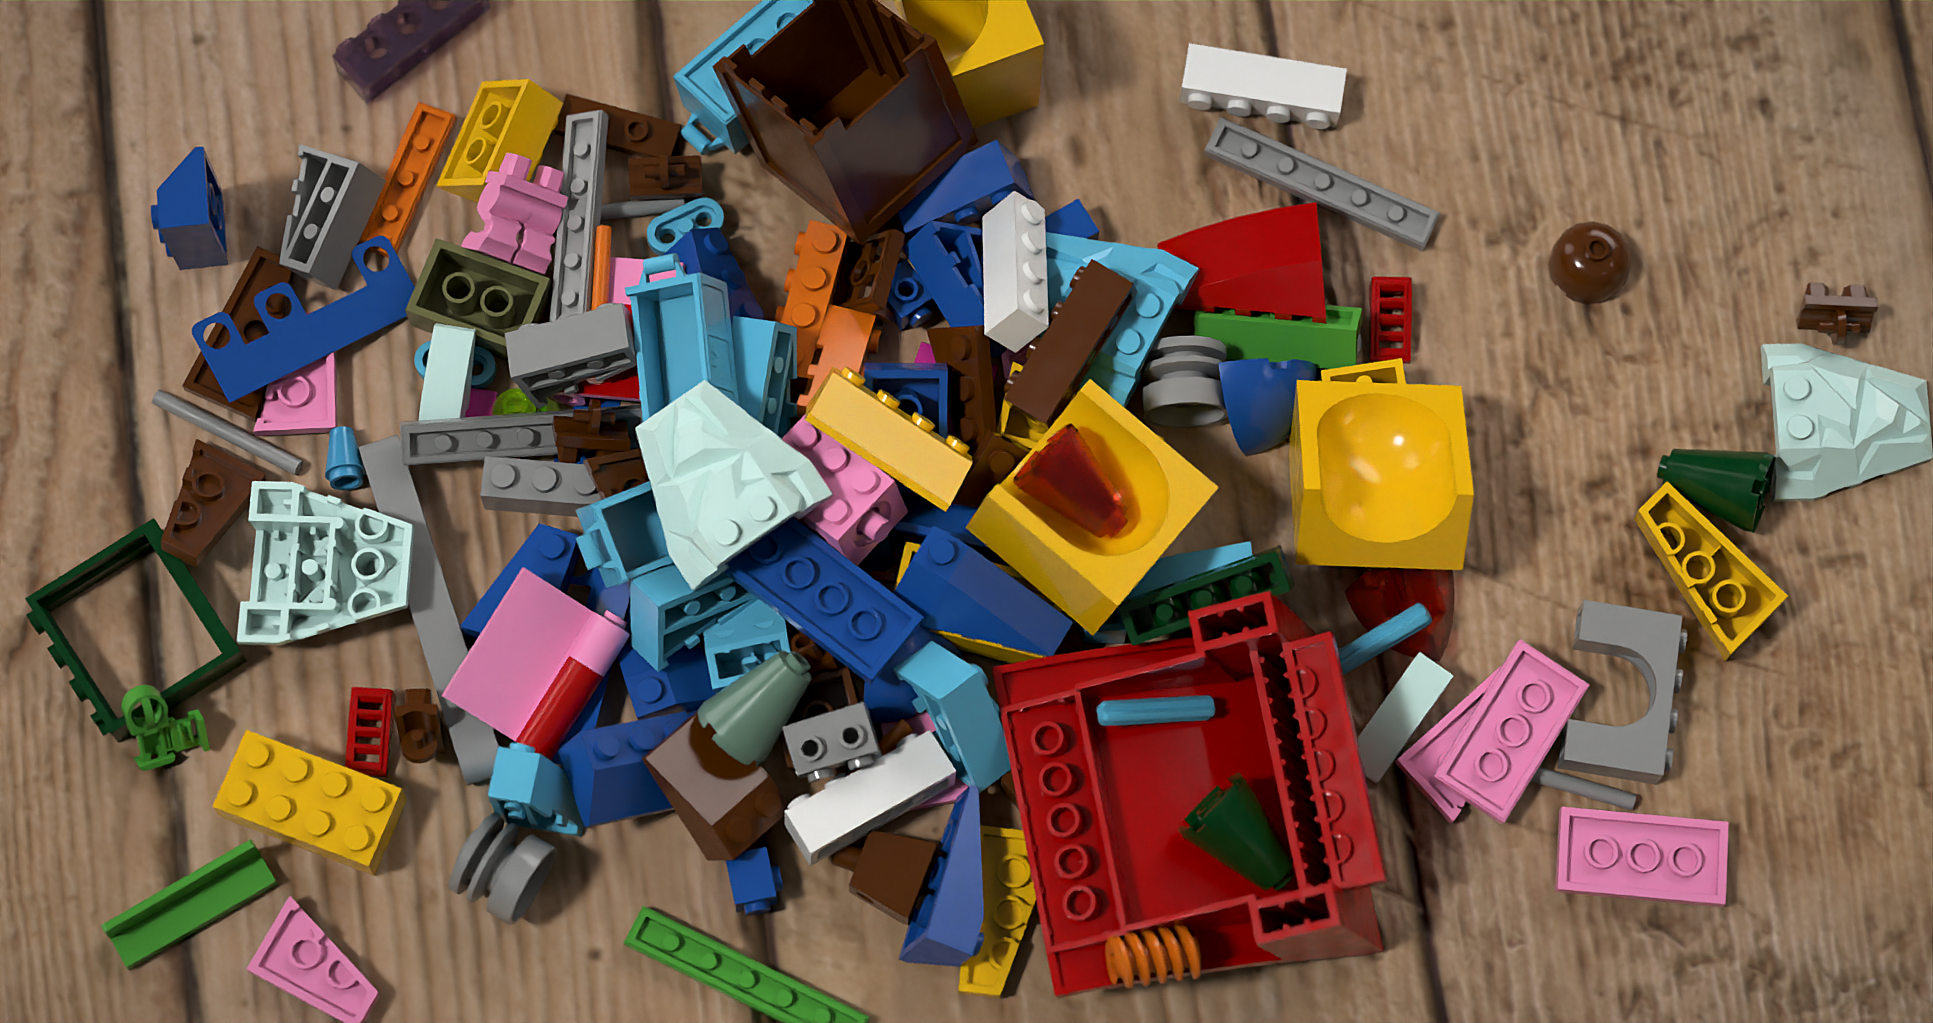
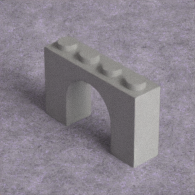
M1583 600L1577 610L1572 649L1615 656L1633 664L1644 676L1648 685L1649 706L1643 718L1625 726H1609L1569 719L1562 729L1557 769L1657 784L1664 776V773H1670L1673 749L1667 748L1668 734L1675 732L1678 718V709L1672 708L1673 693L1678 694L1680 691L1683 675L1682 669L1676 668L1678 653H1684L1687 641V630L1681 629L1682 615Z

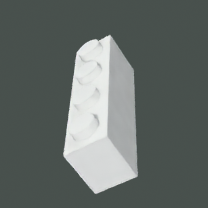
M1189 43L1179 102L1187 103L1189 107L1197 110H1208L1212 107L1225 109L1228 113L1235 116L1255 114L1266 116L1268 120L1277 123H1285L1292 120L1305 122L1311 128L1326 129L1337 126L1347 69Z
M1014 190L982 216L985 335L1016 353L1049 327L1045 209L1036 201L1029 200Z
M930 730L920 736L917 733L906 736L896 745L897 749L884 756L882 754L873 756L874 764L863 767L849 776L845 773L839 774L824 785V790L813 796L809 794L801 795L788 805V810L785 811V826L810 866L955 784L956 770Z

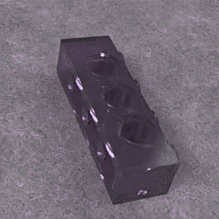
M399 0L398 5L386 14L380 13L368 23L367 29L357 37L347 38L337 47L336 53L332 55L336 70L366 104H369L489 10V1L445 0L449 4L443 9L436 10L431 8V6L439 0ZM408 24L418 26L417 30L413 33L404 34L400 32ZM383 48L387 50L386 54L380 58L369 57V54L375 49Z

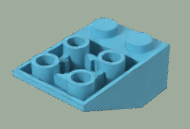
M759 599L722 626L715 622L703 631L712 689L716 694L779 651H786L788 653L792 651L789 622Z

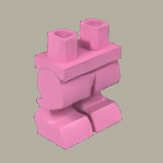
M506 153L499 172L488 171L485 181L488 184L481 193L477 204L478 213L485 223L484 230L477 233L471 231L465 237L461 247L519 268L545 275L546 269L552 261L550 248L556 240L553 237V233L559 226L562 208L565 209L569 198L560 194L564 172L539 165L534 182L530 183L526 181L532 160L517 154Z

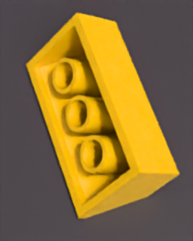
M833 366L806 406L805 421L946 512L973 464L972 456L967 453L970 447L953 435L949 434L947 439L932 431L935 424L923 415L914 412L911 417L898 408L900 401L886 391L880 389L877 394L863 385L866 379L851 368L845 366L841 371Z

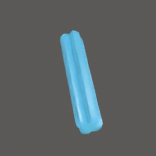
M1417 603L1338 649L1343 675L1430 625L1432 618L1428 609L1421 603Z
M1209 695L1103 701L1097 706L1098 722L1103 726L1208 720L1215 715L1216 710L1214 699Z

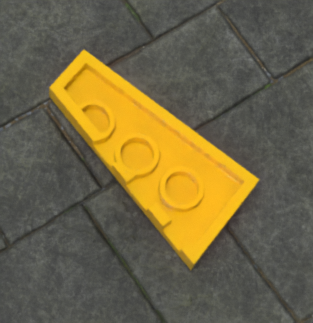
M980 825L984 918L980 932L984 933V940L979 953L961 964L958 994L1000 998L1035 905L1036 896L1023 830Z

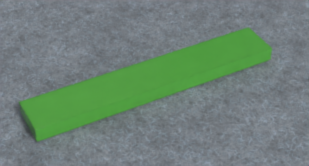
M642 906L624 941V946L780 1023H868L870 1020L869 1016L645 906Z

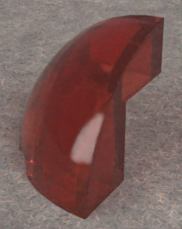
M1391 568L1390 570L1378 571L1373 569L1355 580L1344 591L1352 611L1368 631L1417 603L1424 605L1431 615V624L1390 648L1412 658H1415L1421 652L1432 661H1440L1447 647L1453 623L1455 602L1453 570Z

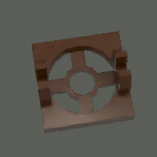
M890 229L872 234L861 245L855 240H851L832 305L876 315V326H882L883 322L892 324L894 313L886 308V303L897 263L901 257L909 259L902 248L906 244L903 242L905 234L896 229ZM875 254L880 256L879 262H875ZM867 265L866 272L863 278L859 281L861 272L863 268ZM875 277L870 295L864 297L866 286Z

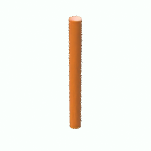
M607 225L596 227L591 311L596 310L602 304L608 303L612 227ZM595 376L587 379V382L592 384L603 383V381H597Z

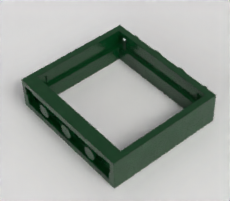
M154 518L25 598L32 609V612L26 615L38 635L47 632L54 643L47 648L60 669L68 665L75 678L68 681L81 702L89 698L96 709V712L90 715L103 736L111 733L118 743L132 735L126 725L125 716L117 718L50 613L83 591L154 548L222 653L160 692L168 706V711L247 662L182 560L162 550L161 539L163 531ZM151 698L149 700L154 711L158 701ZM142 705L132 710L131 716L136 718L145 717Z

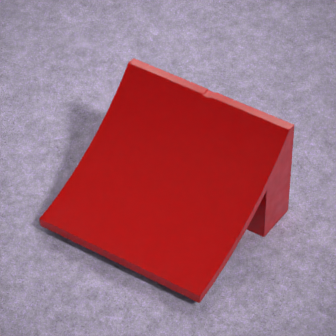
M1267 591L1188 612L1193 637L1143 642L1134 646L1127 644L992 667L1055 997L1063 998L1125 986L1122 978H1117L1115 986L1111 983L1106 960L1107 939L1110 936L1116 935L1123 942L1124 936L1127 933H1134L1140 938L1141 933L1146 930L1152 931L1156 936L1161 928H1167L1173 934L1174 928L1179 925L1185 926L1188 931L1193 929L1196 934L1201 955L1200 974L1269 964L1365 956L1384 952L1370 886L1386 883L1388 879L1335 635L1331 631L1316 635L1312 628L1272 592ZM1200 695L1211 696L1214 699V707L1216 709L1215 715L1208 720L1110 726L1101 725L1098 722L1097 706L1103 701ZM1238 772L1247 780L1293 858L1294 865L1291 870L1294 872V876L1278 891H1275L1273 887L1266 891L1262 890L1184 839L1178 831L1180 826H1190L1185 821L1186 816L1208 793L1217 786L1225 791L1233 785L1227 778ZM1184 968L1183 976L1191 975L1189 968ZM1172 970L1167 971V979L1175 978ZM1151 973L1150 981L1158 980L1156 974ZM1138 975L1134 976L1133 984L1142 983Z

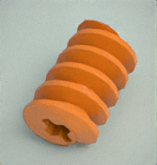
M1179 925L1174 928L1173 934L1169 929L1161 928L1156 936L1152 931L1146 930L1141 933L1140 938L1134 933H1127L1124 936L1123 942L1116 935L1110 936L1107 939V967L1111 983L1114 986L1117 983V978H1122L1126 988L1132 989L1134 976L1136 975L1139 976L1144 987L1149 986L1151 973L1156 974L1160 984H1165L1168 970H1172L1175 979L1179 982L1183 980L1184 968H1189L1194 979L1200 977V948L1193 929L1188 931L1185 926Z

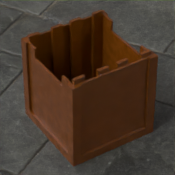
M812 0V4L752 55H750L746 45L742 44L730 56L722 57L712 67L761 166L861 245L978 143L979 140L935 38L927 32L920 33L877 0Z

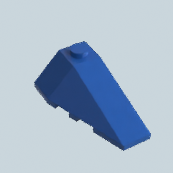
M933 525L893 593L924 617L920 625L923 628L933 631H946L971 640L979 639L1001 644L1005 648L1043 657L1054 655L1073 624V621L973 548Z
M629 599L624 621L628 624L624 630L630 636L617 657L637 719H648L684 711L687 713L699 708L706 700L716 694L712 689L706 655L697 644L691 649L684 645L666 658L669 665L657 672L631 647Z
M972 785L956 798L939 843V850L945 853L943 857L940 856L936 860L932 870L927 874L924 884L931 890L924 899L920 909L915 908L898 960L906 963L959 967L970 957H975L981 949L984 933L980 932L984 918L979 789Z

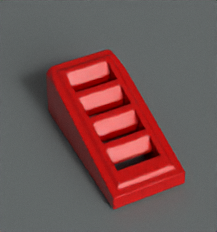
M1372 277L1369 284V363L1402 358L1403 364H1410L1412 278ZM1380 295H1401V298L1380 297ZM1380 309H1401V314H1380ZM1379 326H1401V331H1379ZM1379 341L1401 342V348H1379Z
M351 687L345 759L346 768L370 777L387 778L396 696L393 690ZM362 703L382 704L383 709H362ZM360 720L382 721L381 728L360 726ZM358 737L379 738L380 745L358 744ZM356 755H379V762L356 761Z

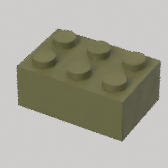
M436 238L405 311L410 326L432 334L436 323L476 329L475 346L483 347L493 356L508 361L505 333L518 330L520 326L529 323L542 324L551 302L552 285L550 278Z

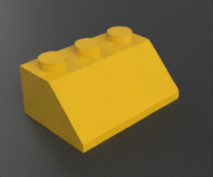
M530 79L482 81L436 186L443 191L478 203L481 193L488 184L485 183L488 171L499 172L506 153L517 154L532 160L526 181L530 182L535 168L543 158V149L550 133L557 126L558 115L563 102Z

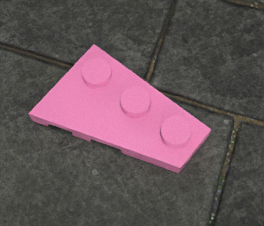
M336 351L269 383L260 418H257L253 430L255 436L326 433L337 427Z
M291 896L288 897L246 969L249 973L341 1023H364L380 996V993Z

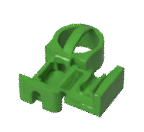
M139 685L130 689L124 695L121 702V710L125 716L126 725L130 733L137 738L140 755L133 758L140 770L147 771L172 763L176 757L172 751L173 749L175 752H179L200 745L204 752L210 750L205 721L198 709L187 712L188 717L174 720L173 717L168 718V706L159 690L155 687ZM150 698L158 701L154 711L152 710ZM141 701L145 717L136 718L131 716L134 706ZM191 720H194L195 735H193ZM156 754L158 757L156 759H151V755Z

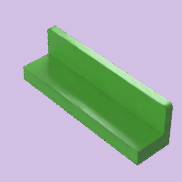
M1325 305V324L1312 322V317L1293 315L1292 320L1275 319V313L1252 311L1251 316L1235 315V309L1217 307L1215 312L1196 310L1194 330L1195 336L1210 337L1225 344V360L1267 358L1269 362H1282L1299 359L1316 364V368L1333 369L1357 365V339L1362 324V308Z
M248 840L105 922L101 927L104 933L111 939L123 963L130 971L277 886L278 883L259 849L252 840Z

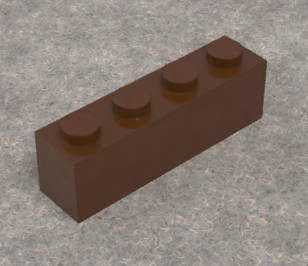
M1091 259L1086 268L1081 266L1076 271L1069 285L1072 291L1065 302L1058 301L1048 317L1049 323H1051L1043 337L1038 335L1034 338L1026 352V357L1029 358L1021 372L1015 370L1011 374L1004 387V392L1007 393L1004 400L1009 407L1048 430L1066 408L1138 293L1134 283Z

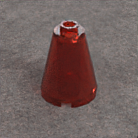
M1068 423L1046 440L1048 444L1040 452L1036 450L1014 476L1013 483L1019 490L1094 536L1101 538L1107 534L1112 538L1127 524L1128 519L1124 515L1127 513L1128 507L1079 430L1071 423Z

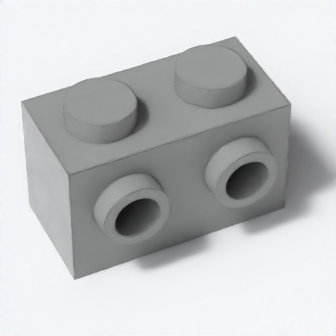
M864 702L782 727L796 775L801 779L808 777L809 783L834 776L832 769L847 764L850 770L874 764L873 756L882 754L868 707Z

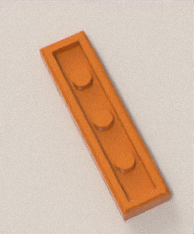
M418 101L384 177L386 182L357 245L376 236H385L390 241L396 254H398L455 125V114ZM373 246L367 249L389 258L388 253L381 247Z

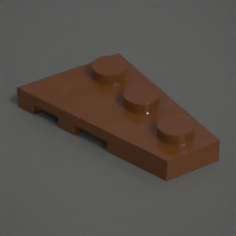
M984 325L926 329L935 362L947 363V404L957 438L969 446V450H976L989 429L997 432L989 337L985 335Z
M989 429L973 454V464L951 504L980 507L997 483L1000 485L1027 456L1031 449Z

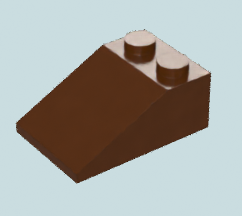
M696 711L641 759L707 861L734 860L785 815L789 804L771 776L761 766H756L755 760L750 765L743 764L718 746L712 739L717 732L710 723L704 728L699 721L698 711Z

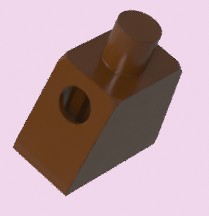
M870 831L863 849L849 844L835 852L832 864L853 872L849 883L850 893L908 926L927 874L937 853V844L879 831Z

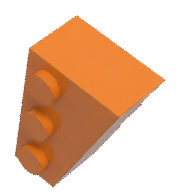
M828 305L816 342L817 349L813 364H809L806 374L808 382L804 395L800 394L797 402L798 421L805 415L806 406L833 366L841 371L845 366L849 367L864 377V363H867L869 353L877 354L882 331L876 329V315L836 305Z

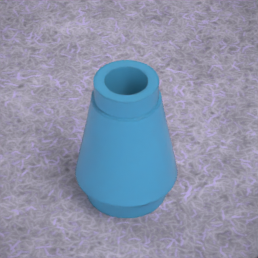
M346 426L333 428L329 432L330 438L325 477L330 481V486L336 490L358 488L363 484L366 470L354 436V430Z

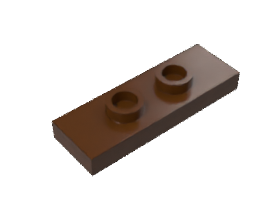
M566 93L558 116V123L554 129L556 135L565 137L567 115L603 110L609 116L606 148L641 158L660 157L662 153H668V156H673L682 130L681 124Z

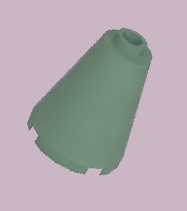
M779 651L706 700L697 712L700 723L704 728L708 723L711 724L717 732L712 739L730 756L746 765H750L756 760V766H760L769 756L783 731L782 727L787 724L812 679L808 671L811 668L810 664L796 651H791L790 653Z

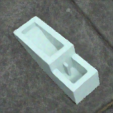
M437 323L434 325L418 421L465 417L470 402L476 329Z
M1421 652L1418 653L1357 738L1365 777L1376 785L1454 677Z

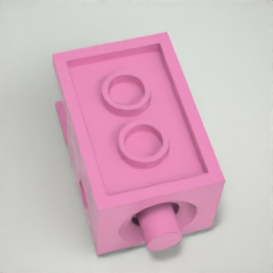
M804 415L786 433L782 440L813 463L834 496L802 518L798 519L795 516L793 518L857 566L879 542L887 537L893 527L908 513V510L892 478L805 421Z

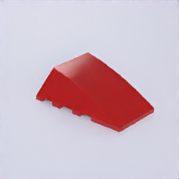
M1316 202L1275 208L1231 218L1157 243L1158 249L1164 250L1200 269L1181 306L1175 304L1174 308L1215 312L1217 307L1235 309V315L1251 316L1252 311L1275 313V319L1292 320L1293 315L1312 317V322L1326 324L1323 268Z

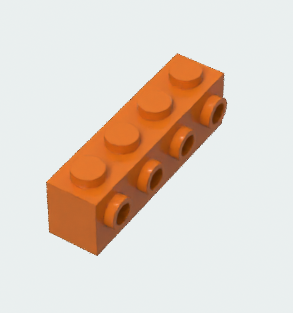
M809 220L807 231H800L794 249V255L799 256L796 269L789 268L784 284V292H788L789 295L786 305L778 306L774 319L775 322L797 327V378L790 379V389L804 393L808 378H806L809 364H813L817 349L816 342L828 305L833 303L850 242L849 236L837 226L815 220Z

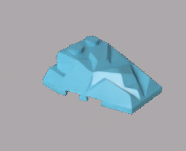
M1046 232L1048 317L1058 301L1065 302L1072 291L1069 285L1076 271L1081 266L1086 268L1091 259L1134 283L1138 291L1079 385L1082 388L1091 379L1126 408L1142 378L1139 374L1141 367L1175 304L1181 306L1200 269L1160 249ZM1046 330L1040 333L1039 336L1043 337Z

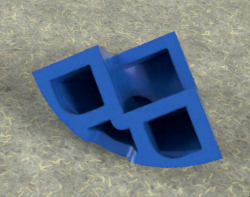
M1267 358L1218 363L1229 422L1242 453L1245 456L1257 454L1276 446L1291 434L1296 381H1316V364L1299 359L1269 362Z
M919 626L871 685L865 681L864 703L868 707L872 723L897 722L902 718L905 720L916 715L917 710L912 701L918 696L910 683L904 679H898L893 670L894 667L931 640L964 661L961 652L942 636Z

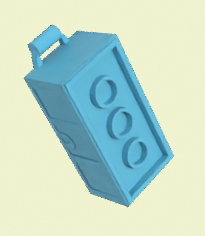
M762 0L673 76L682 104L691 113L687 125L681 130V136L702 155H706L711 150L725 145L736 154L749 143L712 66L722 57L730 56L742 44L746 45L750 55H752L812 4V0ZM700 122L717 139L711 142L694 125Z
M676 253L644 259L639 285L625 288L626 296L631 299L635 338L634 347L637 358L640 387L639 397L643 422L704 380L739 406L727 283L700 272L686 275ZM676 270V277L650 282L649 275Z
M650 481L576 510L584 534L577 537L576 541L587 569L597 567L606 588L625 583L631 578L674 563L669 556Z

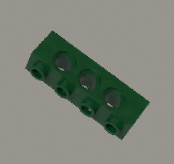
M1279 545L1126 599L1118 606L1131 644L1134 646L1191 626L1188 616L1190 611L1267 591L1277 596L1291 591L1295 583L1282 547Z

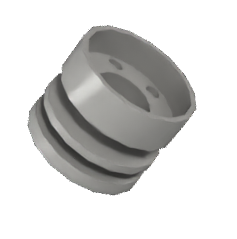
M1173 336L1157 339L1142 367V378L1150 383L1143 388L1142 393L1143 419L1148 423L1162 427L1193 428L1218 423L1227 418L1228 414L1221 381H1219L1221 379L1218 364L1226 359V345L1219 340L1203 336Z
M493 812L481 822L461 848L449 879L448 888L458 895L467 890L466 898L471 903L481 899L488 890L491 891L486 906L487 912L509 925H513L524 915L543 886L554 863L557 850L533 834L527 836L515 847L519 832L518 826L510 823L503 829L504 818Z

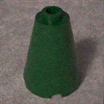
M1673 449L1670 456L1663 454L1658 467L1657 478L1663 479L1662 486L1666 482L1670 483L1686 500L1744 531L1754 533L1764 512L1765 506L1763 502L1766 492L1769 493L1776 457L1768 452Z
M1238 772L1227 778L1233 785L1225 791L1217 786L1208 793L1186 816L1185 821L1190 826H1180L1178 831L1184 839L1264 891L1273 887L1275 891H1278L1294 876V872L1291 870L1294 865L1293 858L1247 780Z

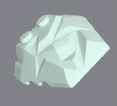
M1762 344L1760 347L1763 386H1771L1776 454L1774 457H1776V463L1771 484L1772 502L1815 501L1824 498L1830 492L1845 487L1850 489L1861 485L1865 480L1880 475L1885 477L1933 459L1926 380L1806 344Z
M705 380L635 428L665 535L669 556L693 591H696L728 569L729 566L726 562L793 516L798 519L802 518L834 496L808 458L788 445L778 435L750 416L745 410Z
M252 481L248 521L256 529L250 600L241 601L238 644L284 645L408 608L414 526L412 524L365 507L363 510L343 503L341 499L328 495L326 497L309 491L305 486L294 482Z

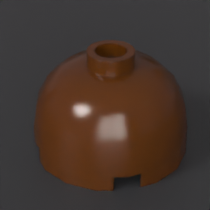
M1595 221L1578 223L1567 229L1552 248L1548 263L1551 280L1555 286L1558 284L1560 289L1566 292L1565 296L1572 301L1587 305L1603 303L1609 300L1612 295L1618 293L1628 279L1631 266L1629 246L1621 233L1607 224Z

